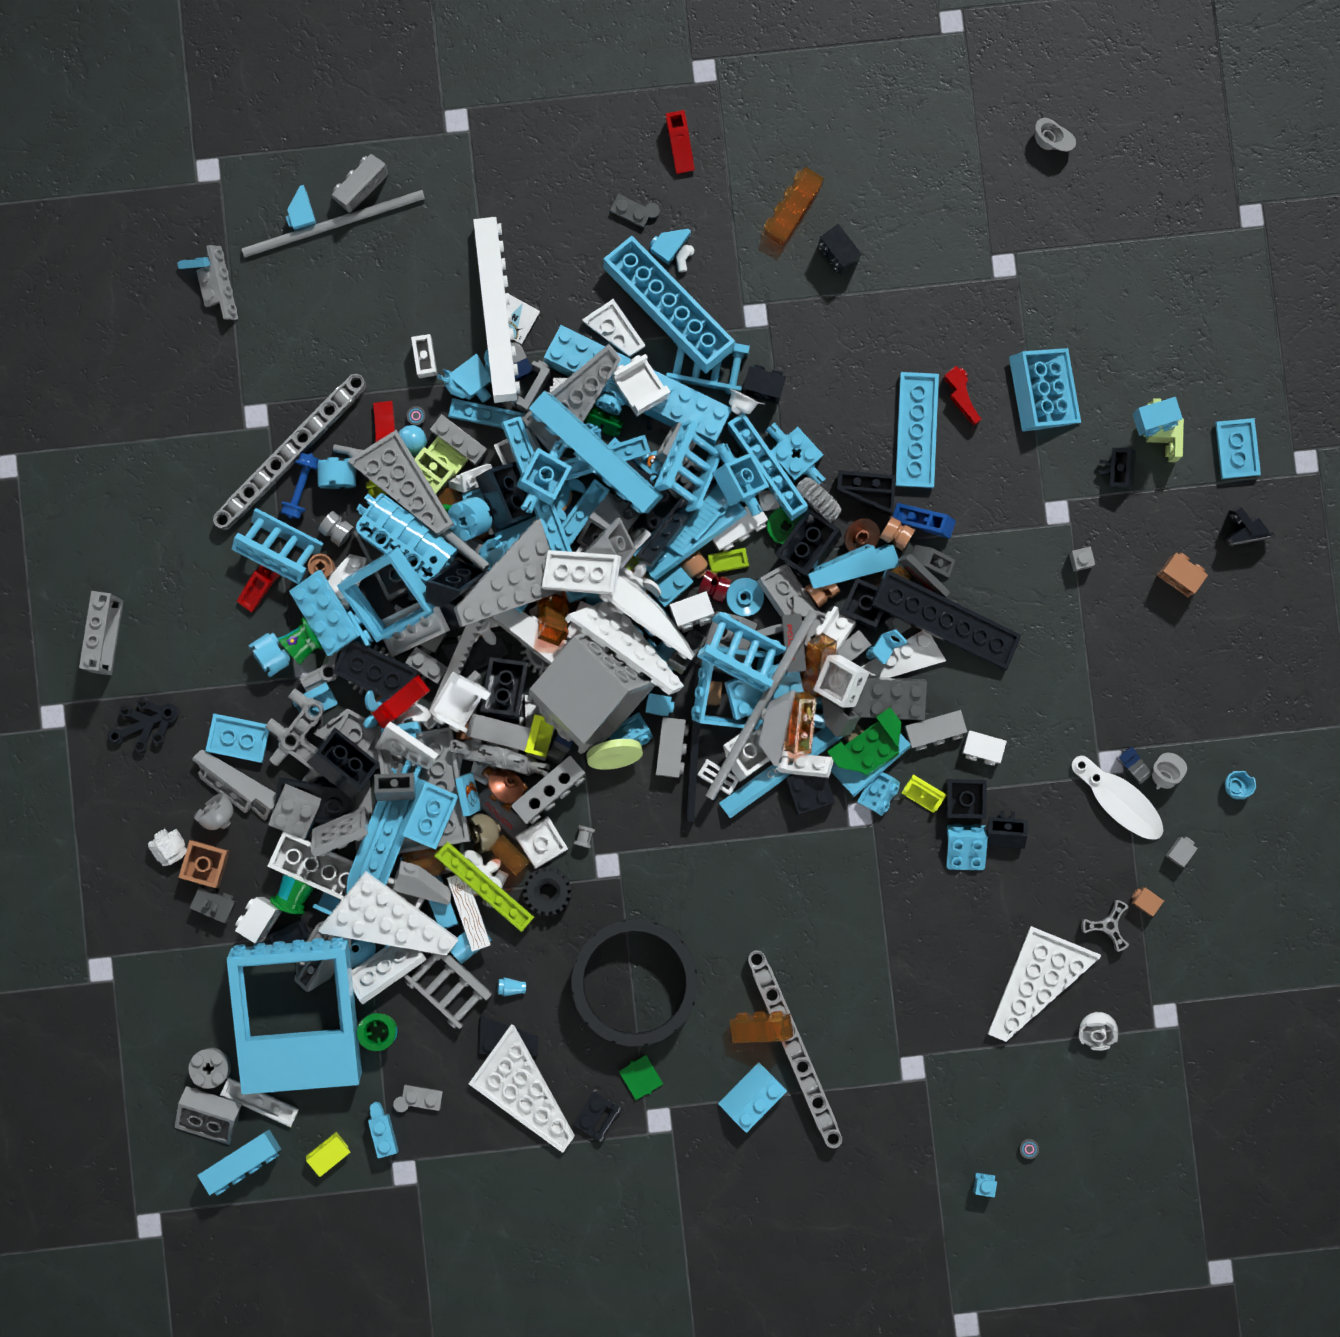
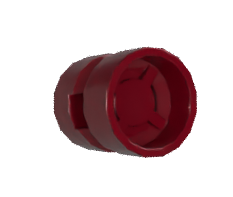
M707 569L698 593L707 591L708 596L712 595V599L722 603L732 580L724 576L719 578L717 573Z

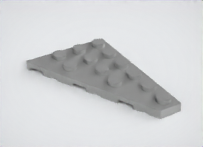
M540 519L533 521V524L508 548L500 560L477 582V585L454 607L460 627L562 592L544 590L542 588L546 558L550 547Z

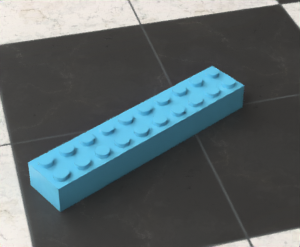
M560 325L544 356L543 362L549 368L570 377L605 346ZM616 352L621 357L617 367L620 365L626 366L631 363L632 359ZM653 370L663 386L667 385L671 392L668 399L643 414L670 427L679 422L682 424L693 420L698 424L695 430L696 434L711 446H715L730 417L731 407ZM612 373L604 388L612 389L622 395L612 380Z

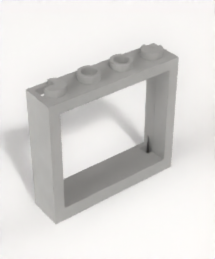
M91 591L79 665L80 669L91 673L112 676L124 600L110 593ZM114 602L119 603L118 609L112 608ZM103 665H109L108 670L103 669Z

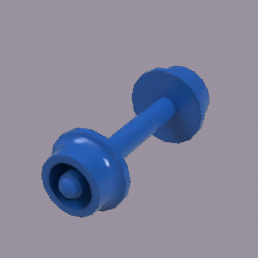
M301 453L299 459L295 460L296 464L303 467L291 503L281 502V513L287 515L288 519H300L302 513L306 511V509L298 506L310 469L318 471L317 464L320 459L314 457L312 453Z

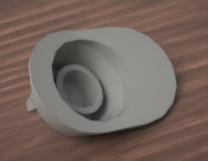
M1041 118L1036 122L1035 139L1041 148L1045 150L1057 149L1064 152L1075 148L1076 139L1068 130L1048 118Z
M1174 753L1162 754L1153 766L1152 779L1157 784L1156 789L1161 787L1171 789L1178 784L1187 772V765L1180 756Z

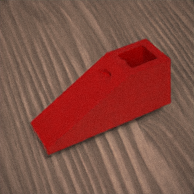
M685 111L666 113V124L676 174L695 171Z

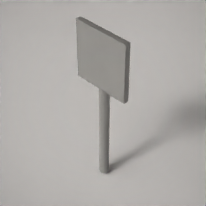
M793 596V614H801V617L805 618L809 610L818 613V616L825 618L826 614L814 610L813 601Z

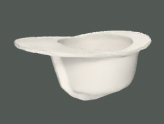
M730 389L732 393L729 405L731 410L737 415L742 413L750 414L758 403L766 404L759 399Z

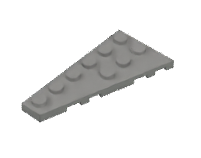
M608 344L554 389L551 394L583 422L619 364L621 357ZM528 411L521 419L550 452L554 442L559 441L561 438L545 429L546 424L535 420L530 415L532 411Z
M397 430L347 460L437 535L454 526L453 521Z

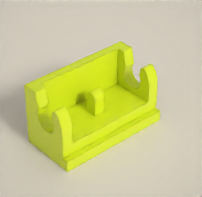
M534 714L525 752L546 758L554 727L548 724L543 716Z
M915 775L911 776L901 794L933 813L937 811L946 797L945 793Z
M335 1132L306 1156V1161L320 1177L348 1155L350 1150L344 1140Z

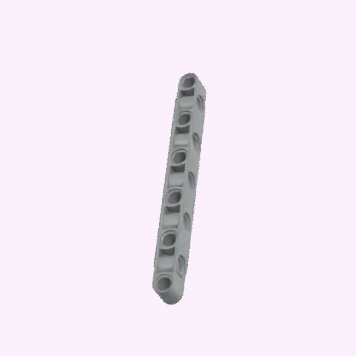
M359 374L349 376L242 484L214 515L213 521L221 530L231 528L295 464V460L299 459L300 454L305 453L343 415L366 389V382ZM354 380H361L362 383L359 388L352 387ZM328 407L335 408L334 414L330 416L326 415L325 411ZM302 434L308 435V440L305 443L299 442V437ZM276 461H280L281 468L278 470H273V463ZM254 489V495L247 498L245 495L246 491ZM222 516H227L228 518L225 525L219 524V519Z
M754 950L748 955V963L818 1130L822 1134L827 1146L837 1148L842 1143V1136L773 971L765 955L761 951ZM754 954L762 956L760 964L755 965L751 962V957ZM771 989L777 992V997L774 1000H769L766 996L767 992ZM786 1025L792 1027V1033L789 1036L782 1034V1028ZM801 1061L806 1062L808 1065L804 1072L797 1070V1065ZM817 1097L823 1100V1104L819 1108L812 1105L813 1100ZM833 1133L837 1134L838 1141L833 1144L829 1143L828 1136Z

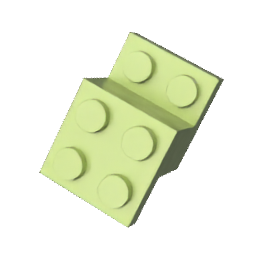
M1153 398L1147 405L1159 402L1161 399ZM1184 419L1178 423L1175 429L1166 432L1161 429L1156 432L1157 434L1146 437V442L1169 443L1165 449L1168 462H1177L1183 457Z
M437 437L428 449L424 447L420 451L415 461L437 495L441 488L445 490L449 486L448 480L456 477L468 462V459Z

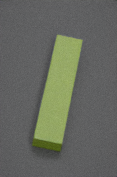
M448 841L434 855L521 932L534 918Z

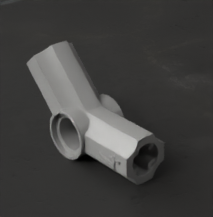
M344 647L332 656H327L326 654L323 665L320 668L300 678L306 692L325 682H332L338 678L336 674L328 678L324 672L329 667L334 669Z

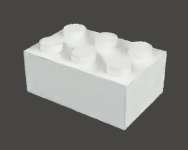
M707 591L670 604V612L674 623L682 633L692 630L696 624H700V626L711 623V619L714 617V611Z
M256 897L247 904L245 909L248 911L244 916L241 915L237 920L235 931L254 943H260L265 940L282 911L277 909L265 897Z

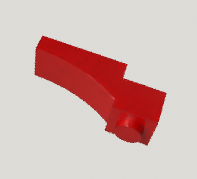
M956 365L945 374L943 379L954 391L949 398L969 422L975 426L980 422L981 417L974 409L967 392L968 374L963 368L959 369Z
M392 401L373 403L376 442L396 430Z
M260 565L258 570L252 574L237 602L250 612L255 611L267 591L280 575Z
M418 675L380 705L372 715L384 729L389 722L393 723L430 690Z

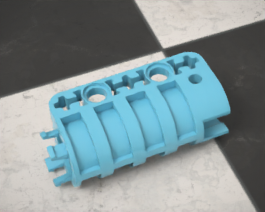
M383 493L376 499L369 494L364 497L368 501L367 503L370 504L368 509L360 504L356 510L362 515L356 524V529L360 536L383 554L392 551L391 547L393 545L394 549L399 547L409 563L417 560L418 563L413 569L425 584L431 577L425 575L422 571L423 568L434 576L449 566L458 554L457 549L447 543L444 537L437 535L419 519ZM364 528H370L373 535L371 536L368 531H364ZM381 538H386L384 544H378V541Z

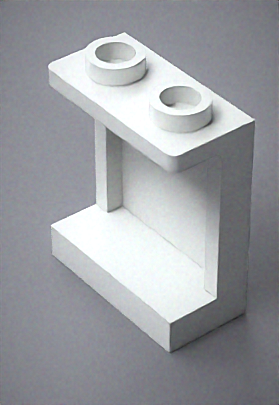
M646 354L634 357L630 361L631 363L626 366H618L614 370L612 380L636 416L668 399L671 392L667 385L663 386L649 365Z
M452 672L429 712L434 716L433 719L442 725L445 722L449 724V728L456 732L461 730L466 733L468 729L465 727V724L480 699L487 700L490 693L484 687Z

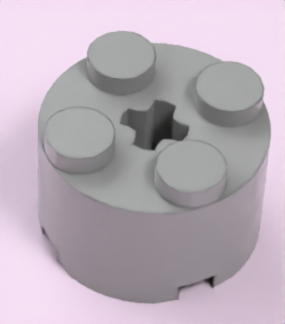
M207 1048L199 1051L192 1057L189 1064V1074L192 1081L202 1088H214L226 1081L231 1072L230 1059L217 1048ZM209 1063L210 1066H214V1070H212L211 1072L209 1070H206V1066H208Z

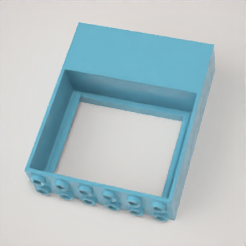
M333 937L332 940L316 938L310 942L295 940L292 943L286 944L283 941L274 942L273 945L256 943L249 947L240 944L231 948L227 957L241 1093L253 1094L359 1085L362 1067L359 1040L357 1038L358 1028L348 938ZM333 959L340 1029L250 1036L243 967Z

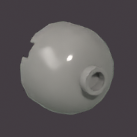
M220 793L207 801L203 811L200 808L194 817L201 826L208 830L225 829L231 823L230 819L234 810L233 805L224 793Z

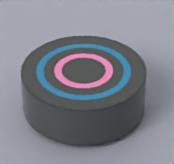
M411 407L407 411V420L411 425L420 426L426 420V413L421 407Z
M1025 1139L1019 1145V1152L1024 1158L1033 1159L1039 1153V1146L1034 1140Z

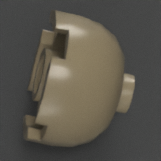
M476 814L468 817L470 837L472 836L475 845H472L479 854L492 849L497 844L499 832H501L499 823L487 814Z

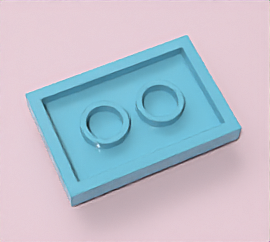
M1255 418L1216 422L1221 479L1260 476Z
M213 714L206 751L263 763L270 731L265 728L267 724Z
M423 781L400 835L436 850L459 796Z

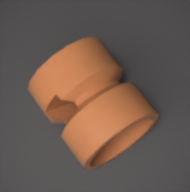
M891 517L879 538L887 543L893 542L894 547L903 551L915 530L907 525L902 526L901 521Z
M316 554L308 562V570L311 575L318 570H322L326 579H328L336 570L334 562L325 554Z
M836 583L816 589L809 584L804 588L818 608L827 602L828 597L833 598L840 593Z

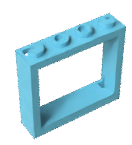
M399 547L347 576L337 585L376 642L384 638L388 640L395 635L394 632L397 631L399 634L407 628L408 624L413 626L421 620V617L427 618L434 613L433 609L435 606L425 602V584ZM391 563L419 602L421 608L386 627L356 583Z
M718 645V650L722 653H727L729 647ZM737 648L735 654L746 656L749 649ZM756 651L754 657H759L757 670L762 668L768 652ZM702 660L701 668L698 671V687L695 689V703L691 710L692 720L703 724L743 728L747 720L705 715L713 665ZM761 717L754 728L755 730H758L759 726L763 725Z

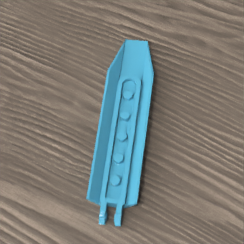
M406 760L402 773L409 772L412 766L411 762ZM418 765L414 772L416 796L424 781L419 779L423 767ZM392 768L391 770L396 774L397 770ZM414 800L377 801L368 824V835L362 839L349 872L346 894L365 871L383 884H387L405 838L400 833Z

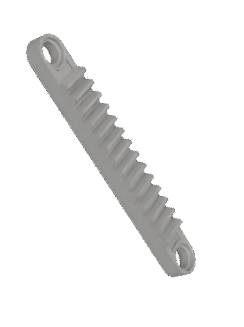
M484 619L466 625L432 705L452 672L461 675L460 673L464 668L463 666L476 641L475 639L479 634L478 632Z

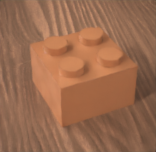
M1175 553L1168 558L1157 576L1186 597H1190L1196 593L1208 575L1203 567L1189 562L1190 559L1186 555Z
M189 840L179 878L213 888H220L230 851Z

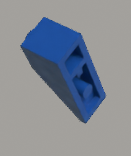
M897 503L893 517L901 521L902 525L949 539L956 520L949 515Z

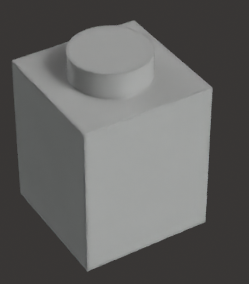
M1091 547L1074 550L1069 553L1073 572L1095 566Z
M1178 837L1165 856L1179 867H1185L1197 850L1193 846L1195 842L1188 837Z

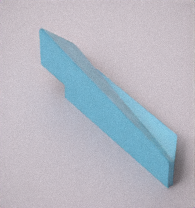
M866 544L815 567V571L809 573L808 576L812 587L816 589L899 567L900 563L897 562L899 559L894 545L885 544L875 549L873 545Z

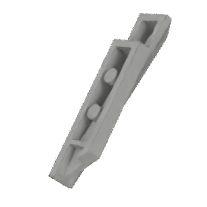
M200 750L193 757V761L200 767L198 772L200 779L218 793H224L231 803L244 813L248 812L251 808L265 821L273 812L276 801L275 792L204 750Z

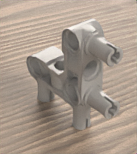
M295 688L288 698L298 704L302 711L290 727L285 729L273 718L265 726L279 740V747L269 760L274 765L279 766L287 754H291L309 768V772L302 781L315 783L323 775L306 763L317 749L307 741L306 733L320 720L324 712V705L318 700L307 698ZM316 706L319 709V714H312L310 707ZM287 736H293L296 744H289Z
M452 740L450 742L454 747L449 746V750L459 753L461 759L477 763L481 762L506 770L509 769L515 773L527 776L534 773L543 776L549 774L548 771L543 770H550L549 764L537 762L534 757L515 753L496 746L483 745L470 740H465L464 742Z

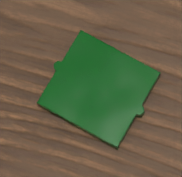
M647 1055L636 1061H631L628 1066L619 1070L635 1100L646 1094H651V1091L663 1085Z

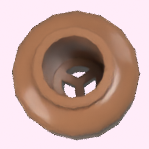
M696 551L679 563V566L690 578L696 577L699 579L706 573L705 569L708 563L702 554Z

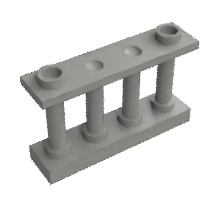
M431 953L430 957L412 976L408 973L403 976L406 978L404 982L411 989L415 987L448 1018L447 1022L454 1029L456 1027L462 1028L463 1024L460 1020L479 999L482 1000L484 998L487 1000L492 995L483 984L449 953L447 955ZM442 959L447 963L445 965L446 968L424 989L417 981L436 960ZM456 972L461 976L459 978L460 981L439 1003L431 994L451 973ZM470 985L475 989L474 994L453 1016L446 1009V1006L465 986L468 987Z

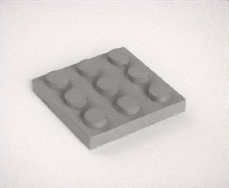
M364 806L313 828L311 842L313 856H325L335 848L341 849L347 846L349 842L364 839L368 835V811Z

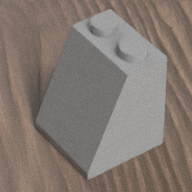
M609 492L587 520L576 542L588 548L619 517L629 533L641 513L634 510V517L630 520L625 519L623 511L627 508L628 504L624 501H615L614 495ZM627 510L625 516L631 517L632 511Z
M619 517L590 544L584 553L621 556L619 570H621L636 552V548Z

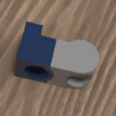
M513 342L511 346H515L516 357L513 358V363L517 364L518 375H515L517 382L534 373L522 346Z

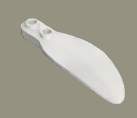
M1078 756L1073 760V772L1091 786L1097 801L1113 819L1143 838L1153 840L1162 836L1163 825L1160 816L1150 801L1137 788L1116 775L1103 772L1085 756ZM1079 762L1085 763L1084 769L1078 767ZM1094 775H1099L1100 780L1098 782L1093 780Z

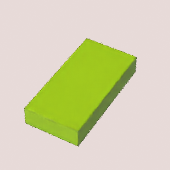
M746 548L708 555L710 570L715 573L749 567Z

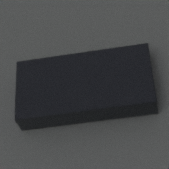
M303 918L268 934L272 945L278 941H283L286 944L311 936Z

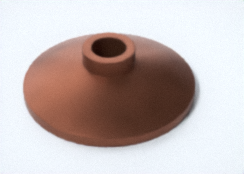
M859 519L853 522L845 533L844 543L849 551H853L866 544L876 547L880 537L879 527L870 519Z
M498 768L489 775V790L499 801L515 803L523 796V782L512 770Z

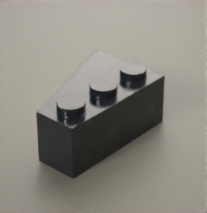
M839 470L837 473L836 492L892 516L896 475Z

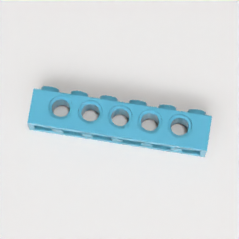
M742 413L728 422V431L745 455L752 453L769 485V490L789 519L793 521L804 514L808 509V504L746 415Z

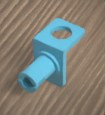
M897 630L883 633L875 646L867 648L866 656L871 660L877 658L881 664H886L893 650L906 645L907 640ZM891 636L897 637L900 642L894 641Z

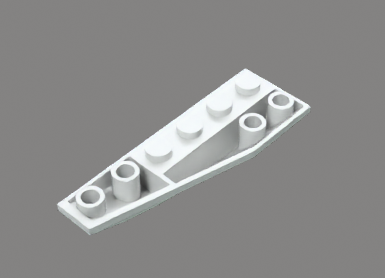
M620 572L618 574L615 595H598L603 601H610L614 604L613 608L622 615L624 613L627 614L635 622L645 627L652 635L662 639L666 646L676 649L678 651L677 654L685 660L687 658L691 660L695 655L682 633L664 610L648 594Z

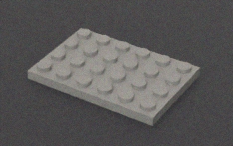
M446 727L417 733V740L438 754L429 770L422 769L419 779L458 795L455 779L460 777L457 753L449 750V746L454 747V745L450 744L454 740L453 730ZM384 748L381 750L377 749L381 774H388L387 764H391L392 768L396 770L399 768L398 763H402L404 767L407 760L406 757L399 754L397 757L391 755L390 751ZM412 763L408 773H414L417 765ZM459 797L437 847H442L446 841L451 845L470 842L467 816L464 817L462 814ZM405 837L399 854L431 849V847Z

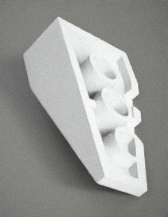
M794 720L789 721L783 751L804 737V734ZM758 730L751 733L731 769L739 782L770 761L759 745L760 736H757ZM738 736L723 745L726 758Z

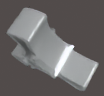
M1114 900L1112 911L1105 919L1096 922L1082 919V932L1087 933L1092 930L1103 931L1112 939L1115 951L1124 950L1129 946V943L1121 937L1118 930V921L1121 914L1128 908V905L1120 900Z

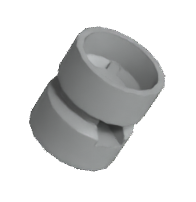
M332 511L322 521L318 531L324 536H331L330 540L340 547L349 538L354 527L346 521L341 522L342 518Z

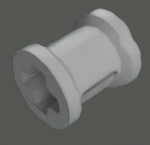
M579 825L578 828L580 830L577 841H574V844L591 848L590 841L595 829Z

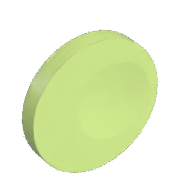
M615 739L595 745L588 750L586 757L588 765L592 768L616 769L636 762L642 757L643 752L641 744L636 740Z

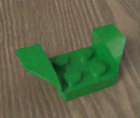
M891 707L876 717L878 722L845 745L840 742L827 751L839 768L861 772V774L869 776L899 755L901 721Z

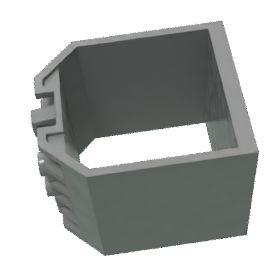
M583 633L575 635L530 688L527 698L529 702L535 701L540 707L539 712L544 716L545 721L552 725L562 738L568 742L573 740L579 746L578 752L580 754L584 753L589 747L592 748L604 742L616 732L655 686L650 682L651 678L641 671L639 674L624 661L615 657L616 653L607 646L605 648L601 647Z

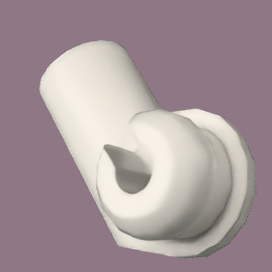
M684 245L676 254L678 272L687 271L686 259L694 254L693 246Z

